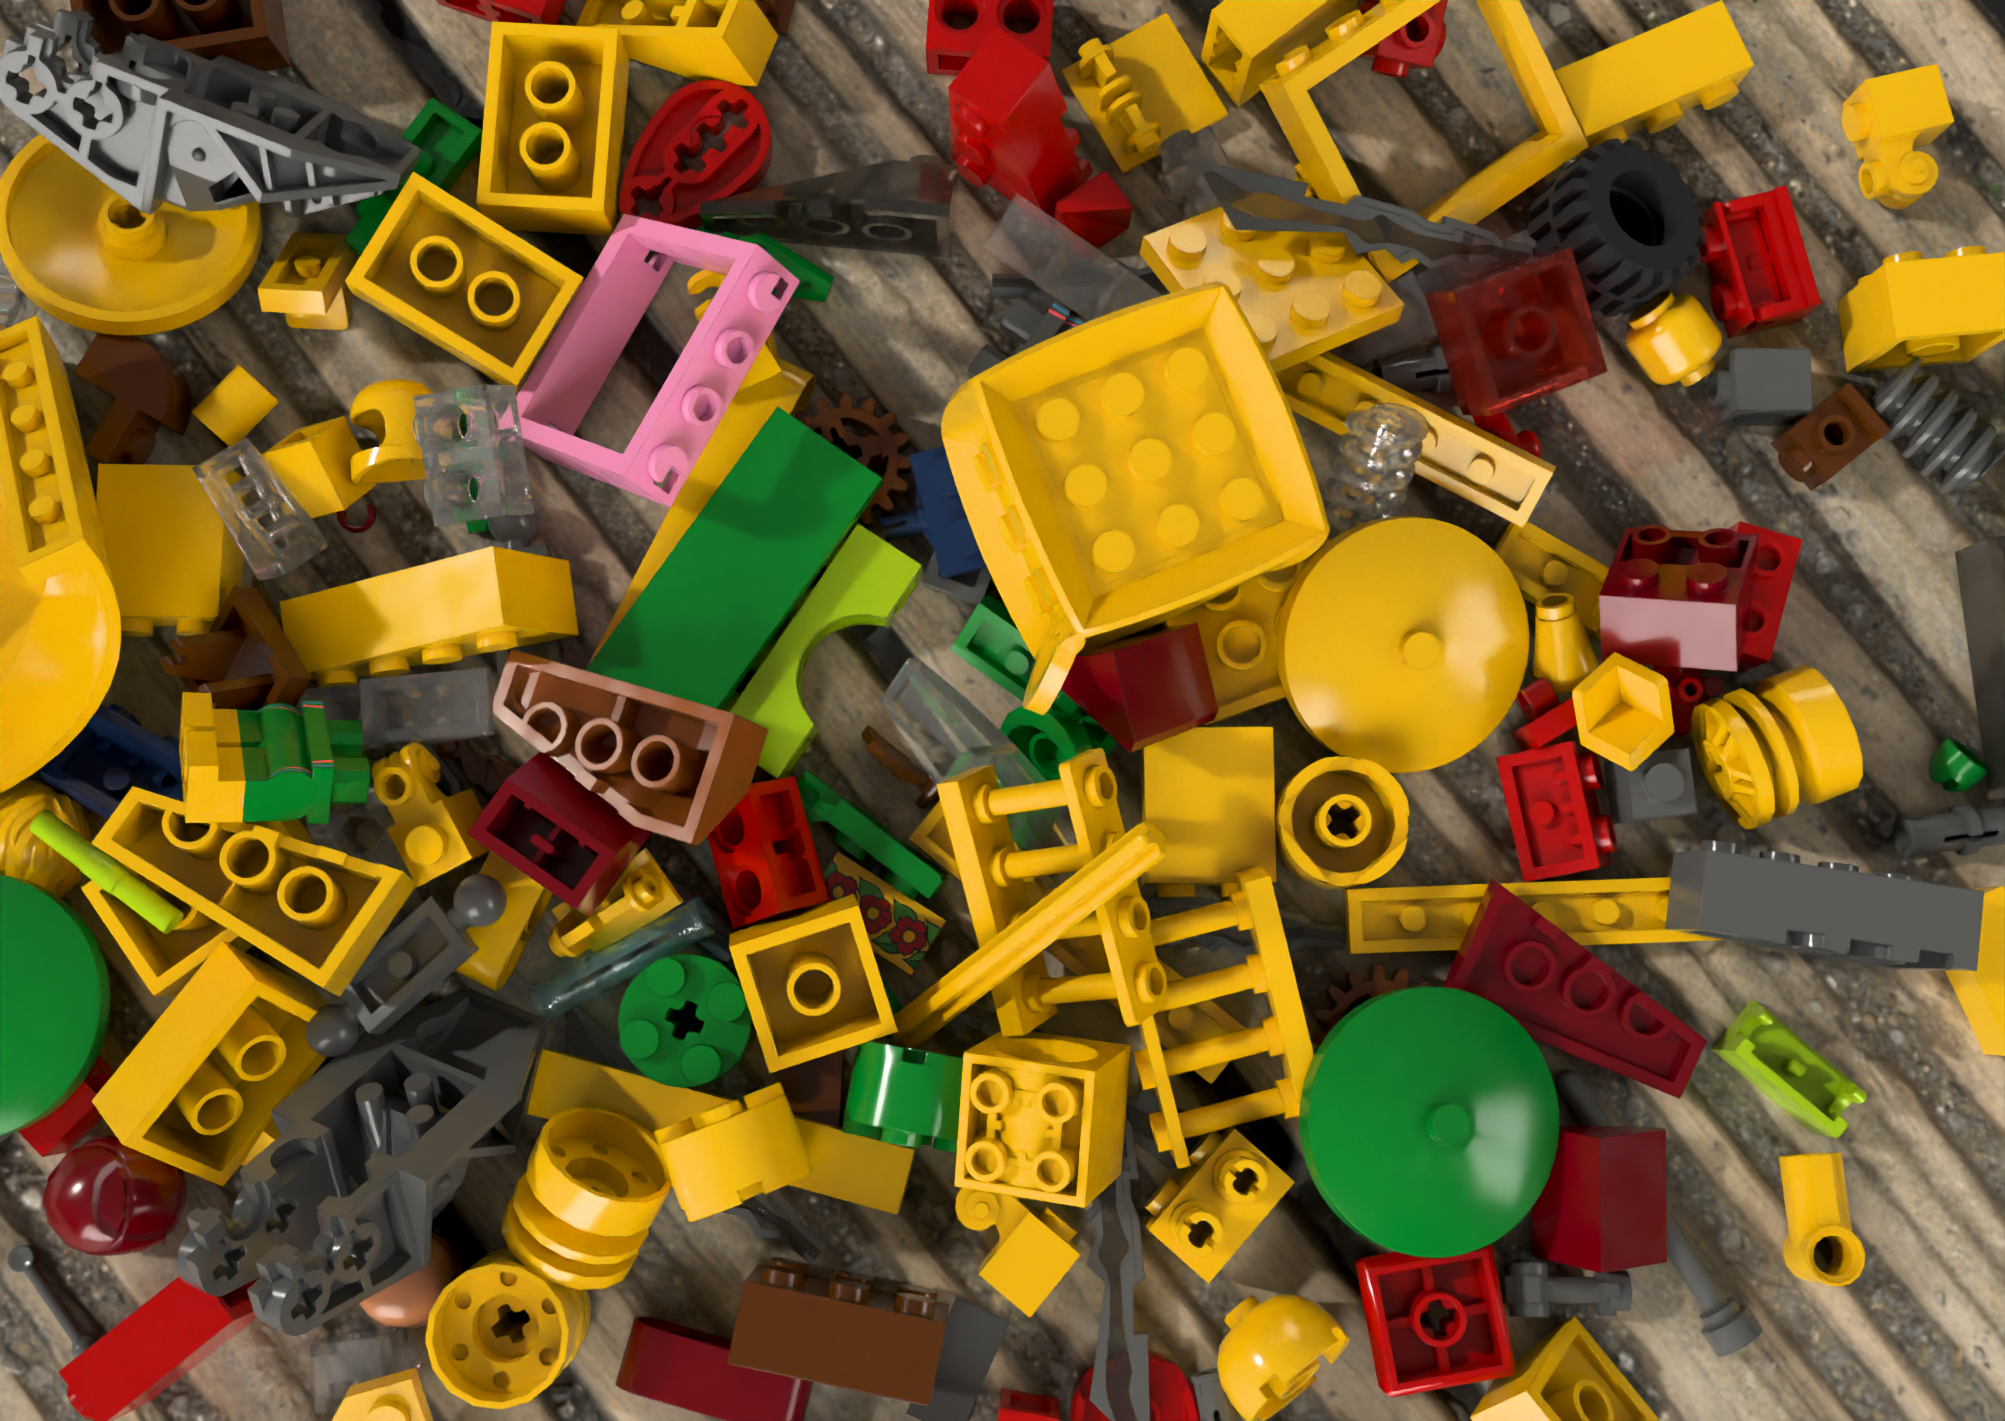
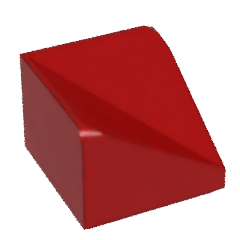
M1101 171L1056 202L1054 228L1075 257L1080 260L1085 259L1130 227L1133 208L1108 172L1105 171L1103 173Z

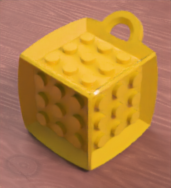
M1219 281L1173 292L1120 309L1027 348L963 383L950 397L941 421L942 440L972 532L1001 598L1033 655V659L1036 660L1025 691L1023 708L1042 716L1049 710L1057 697L1079 651L1107 644L1155 626L1235 588L1258 574L1280 570L1299 563L1322 546L1330 531L1316 477L1286 396L1240 305L1228 285Z

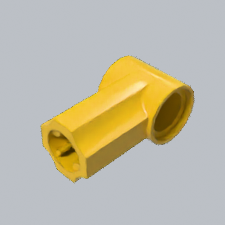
M1841 1152L1779 1156L1789 1231L1783 1242V1257L1786 1266L1793 1275L1804 1281L1837 1287L1851 1284L1860 1276L1865 1266V1252L1861 1241L1852 1232ZM1825 1237L1831 1244L1833 1257L1830 1265L1821 1271L1814 1260V1248L1817 1242Z

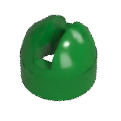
M1950 736L1933 752L1929 759L1928 768L1931 780L1937 784L1942 783L1943 789L1952 793L1967 791L1990 771L1988 766L1973 751Z

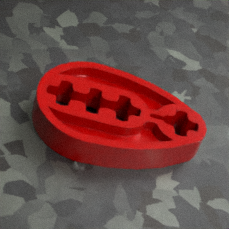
M721 80L694 82L672 94L650 119L629 158L624 171L619 197L622 216L623 214L638 217L640 214L636 204L638 199L644 196L647 200L653 201L660 196L658 203L662 210L661 213L654 217L652 214L645 212L640 217L690 229L718 216L734 206L753 190L766 175L773 154V139L765 111L756 98L742 87ZM744 110L747 126L742 130L737 126H730L731 128L723 135L726 149L721 153L714 148L708 149L701 156L704 169L701 172L697 173L689 168L681 174L683 168L679 158L685 153L692 158L699 156L704 149L701 136L706 132L714 137L720 135L726 127L722 115L729 111L737 116Z

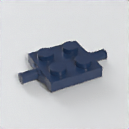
M940 446L909 455L917 485L916 508L880 517L883 529L907 523L903 526L884 530L883 534L886 542L890 543V541L923 532L925 538L934 548L942 580L987 568L959 496L945 447Z

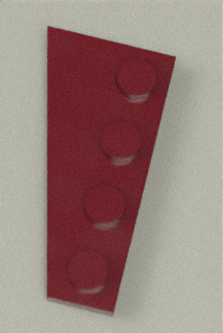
M1491 878L1442 987L1459 989L1487 999L1512 1016L1527 1031L1531 1038L1680 1099L1707 1040Z

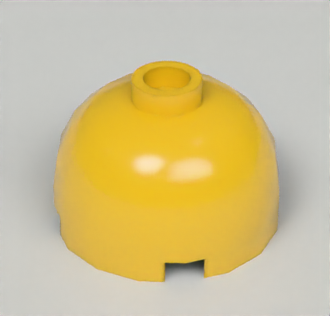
M1277 1294L1260 1303L1252 1295L1238 1304L1224 1319V1322L1231 1330L1219 1345L1217 1370L1221 1387L1231 1404L1245 1421H1257L1258 1417L1261 1421H1265L1287 1406L1317 1380L1313 1374L1321 1365L1317 1360L1322 1355L1332 1365L1348 1346L1351 1337L1318 1303L1305 1297Z

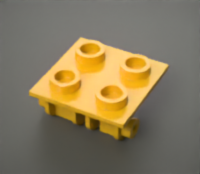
M1167 12L1110 44L1103 45L1099 38L1089 40L1078 50L1082 59L1061 70V74L1122 175L1229 115Z

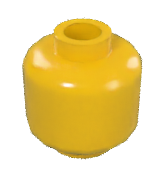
M1664 291L1639 307L1629 317L1628 323L1631 328L1626 335V347L1652 382L1668 385L1680 381L1684 387H1687L1703 379L1715 368L1716 363L1712 357L1722 343V334L1709 314L1693 295L1679 294L1674 296L1671 291Z

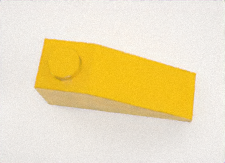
M587 0L576 26L618 28L630 59L696 81L721 80L740 86L758 85L779 36L754 0Z

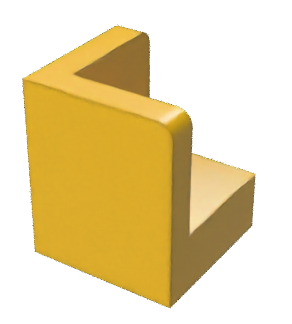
M344 416L296 429L261 454L293 517L297 521L343 511L376 486V484H354L351 480L350 458L362 450Z
M1616 652L1576 686L1572 692L1580 744L1631 772L1675 732L1667 679L1663 675Z

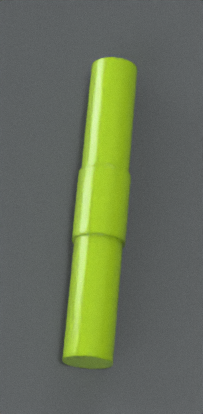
M49 810L41 812L32 821L29 830L161 932L168 934L180 923L184 914L135 877L130 870L113 857L92 845L91 842Z

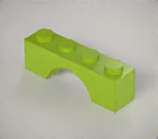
M860 524L856 525L849 537L846 536L825 564L824 567L827 569L813 589L811 587L807 589L787 618L792 621L779 640L776 641L772 638L750 668L755 672V675L742 694L735 690L721 709L741 716L769 730L757 767L775 779L789 777L819 732L808 716L802 698L803 672L812 652L829 635L846 627L875 625L889 628L924 577L921 564Z

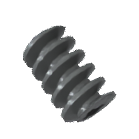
M1916 356L1900 368L1874 394L1870 400L1873 403L1871 408L1881 419L1888 417L1891 420L1889 425L1891 431L1883 437L1887 443L1903 435H1907L1910 438L1901 455L1905 460L1923 452L1928 455L1920 471L1923 477L1942 469L1947 472L1938 490L1944 495L1961 486L1963 488L1969 486L1990 470L2005 455V442L1989 448L1997 432V429L1991 424H1986L1970 431L1978 415V411L1973 407L1969 406L1951 413L1959 398V394L1955 390L1949 389L1932 396L1940 381V376L1932 371L1914 379L1922 361L1921 358Z

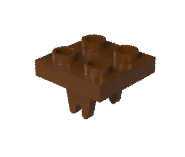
M233 586L209 632L172 639L170 645L177 656H165L160 660L165 673L182 676L190 692L211 693L213 709L258 710L274 703L296 706L312 679L256 587Z

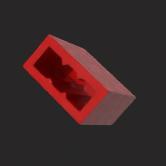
M180 1277L176 1278L59 1371V1374L68 1385L66 1393L72 1406L87 1419L113 1421L151 1402L257 1318L247 1289L259 1278L226 1295L218 1297L208 1295L183 1282Z

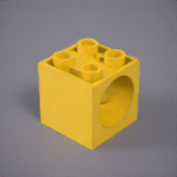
M1000 1031L965 1051L963 1055L954 1186L1085 1208L1121 1175L1131 1045L1033 1031L1022 1036L1003 1037Z

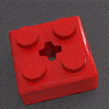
M1491 1244L1481 1249L1452 1257L1427 1258L1391 1252L1359 1258L1356 1261L1378 1386L1387 1396H1403L1503 1378L1515 1374L1516 1366ZM1434 1300L1441 1307L1449 1309V1316L1439 1319L1440 1330L1433 1332L1424 1322H1420L1421 1314L1428 1311V1303Z

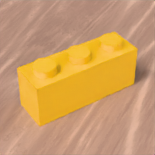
M1722 0L1554 71L1589 147L1573 158L1584 154L1596 144L1601 145L1609 139L1618 138L1623 144L1629 139L1627 135L1647 127L1650 134L1662 131L1678 122L1684 116L1683 111L1702 104L1704 110H1710L1726 103L1740 92L1737 86L1753 68L1754 63Z

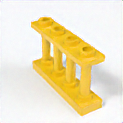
M1102 748L1089 749L1059 765L1061 779L1000 788L994 765L991 764L972 767L936 784L979 948L1031 908L1023 878L1079 871L1126 834L1116 799V778L1108 767L1105 752ZM1068 805L1078 844L1020 852L1015 849L1006 814ZM1137 879L1058 938L1066 939L1101 935L1111 972L1051 978L1048 975L1041 951L991 989L1003 1037L1026 1035L1058 1013L1056 1004L1118 999L1123 1021L1127 1026L1141 1024L1167 1005V978L1162 965L1157 959L1150 932V911L1147 903L1141 897Z
M1260 865L1234 872L1239 890L1230 892L1229 900L1153 919L1150 922V932L1154 947L1237 926L1239 931L1249 930L1254 950L1253 954L1244 956L1245 963L1167 983V1005L1156 1013L1252 988L1254 994L1264 992L1270 1015L1260 1018L1259 1026L1164 1051L1161 1049L1153 1015L1138 1025L1144 1049L1133 1052L1137 1073L1143 1090L1154 1088L1160 1109L1158 1112L1149 1114L1153 1136L1159 1153L1170 1150L1177 1169L1191 1166L1184 1139L1282 1113L1285 1119L1295 1117L1299 1124L1302 1089L1310 1063L1314 1057V1052L1271 876ZM1268 1051L1270 1057L1280 1056L1285 1078L1275 1081L1276 1088L1181 1113L1177 1112L1169 1080L1170 1076Z

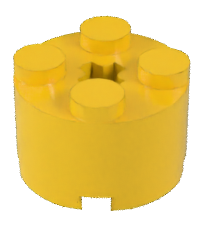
M1349 756L1320 759L1287 781L1275 799L1276 853L1292 874L1312 886L1326 890L1346 889L1371 882L1388 872L1397 863L1405 850L1409 828L1408 816H1410L1407 797L1401 785L1391 773L1375 762ZM1328 810L1334 815L1342 811L1348 813L1351 820L1347 822L1345 829L1350 835L1349 837L1344 833L1336 836L1330 833L1327 826L1332 819Z
M781 1082L743 1096L747 1105L746 1109L742 1110L739 1099H733L698 1113L697 1116L701 1124L698 1128H695L692 1117H689L653 1132L681 1209H684L689 1222L743 1204L742 1201L763 1192L764 1194L770 1193L813 1172L808 1160V1153Z

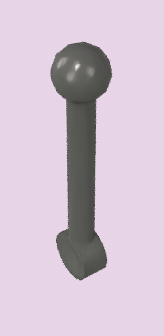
M21 1245L13 1248L8 1255L10 1268L13 1271L26 1274L72 1341L71 1352L73 1357H78L98 1340L93 1336L83 1333L37 1266L39 1261L37 1249L31 1245Z

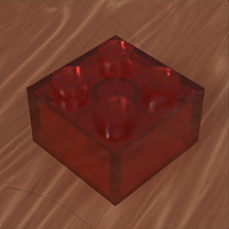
M1571 247L1540 251L1425 294L1462 415L1493 416L1608 372Z

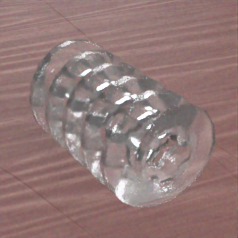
M1380 403L1370 409H1356L1348 413L1345 425L1350 432L1341 435L1338 447L1342 454L1335 456L1331 469L1335 475L1328 478L1324 489L1328 497L1322 499L1328 523L1341 533L1374 519L1400 516V506L1404 504L1408 493L1407 484L1412 481L1416 467L1414 463L1419 460L1423 447L1422 440L1426 438L1429 430L1426 418L1416 409L1401 404Z

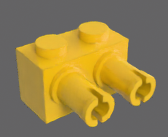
M1233 1127L1225 1128L1221 1134L1217 1131L1206 1133L1188 1154L1189 1159L1194 1165L1178 1183L1171 1178L1164 1181L1145 1205V1208L1151 1213L1144 1222L1147 1229L1208 1284L1295 1183Z

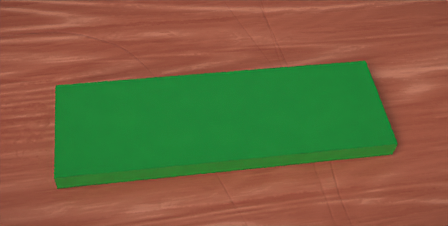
M777 406L585 671L721 710L884 484L883 479Z

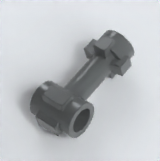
M1510 1262L1507 1263L1508 1276H1502L1503 1303H1509V1317H1550L1549 1303L1595 1304L1597 1316H1617V1311H1629L1631 1308L1632 1287L1629 1273L1626 1270L1606 1273L1594 1272L1593 1277L1548 1276L1547 1263Z

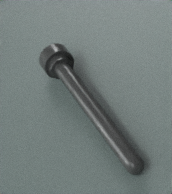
M1572 1069L1562 1070L1556 1077V1086L1581 1125L1613 1126L1579 1073ZM1667 1209V1256L1703 1310L1699 1316L1705 1325L1701 1333L1716 1356L1722 1357L1732 1354L1754 1341L1761 1334L1762 1328L1747 1305H1738L1734 1297L1726 1298Z

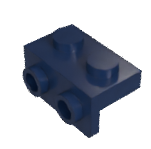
M100 704L98 710L83 730L62 752L40 770L44 783L106 819L110 818L132 786L183 802L179 739L168 735L164 736L163 739L142 728L141 723L132 713L115 704H111L109 707Z

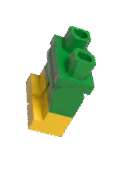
M183 692L179 754L183 782L185 823L289 821L306 815L307 824H328L330 804H366L370 782V767L368 757H361L363 732L360 720H326L323 701L302 700L301 710L285 703L268 704L258 710L213 709L211 693Z

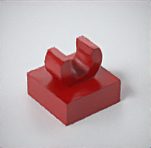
M1544 677L1520 690L1515 698L1520 710L1530 720V722L1511 733L1522 751L1538 749L1577 725L1573 698L1571 697L1559 704L1553 688Z

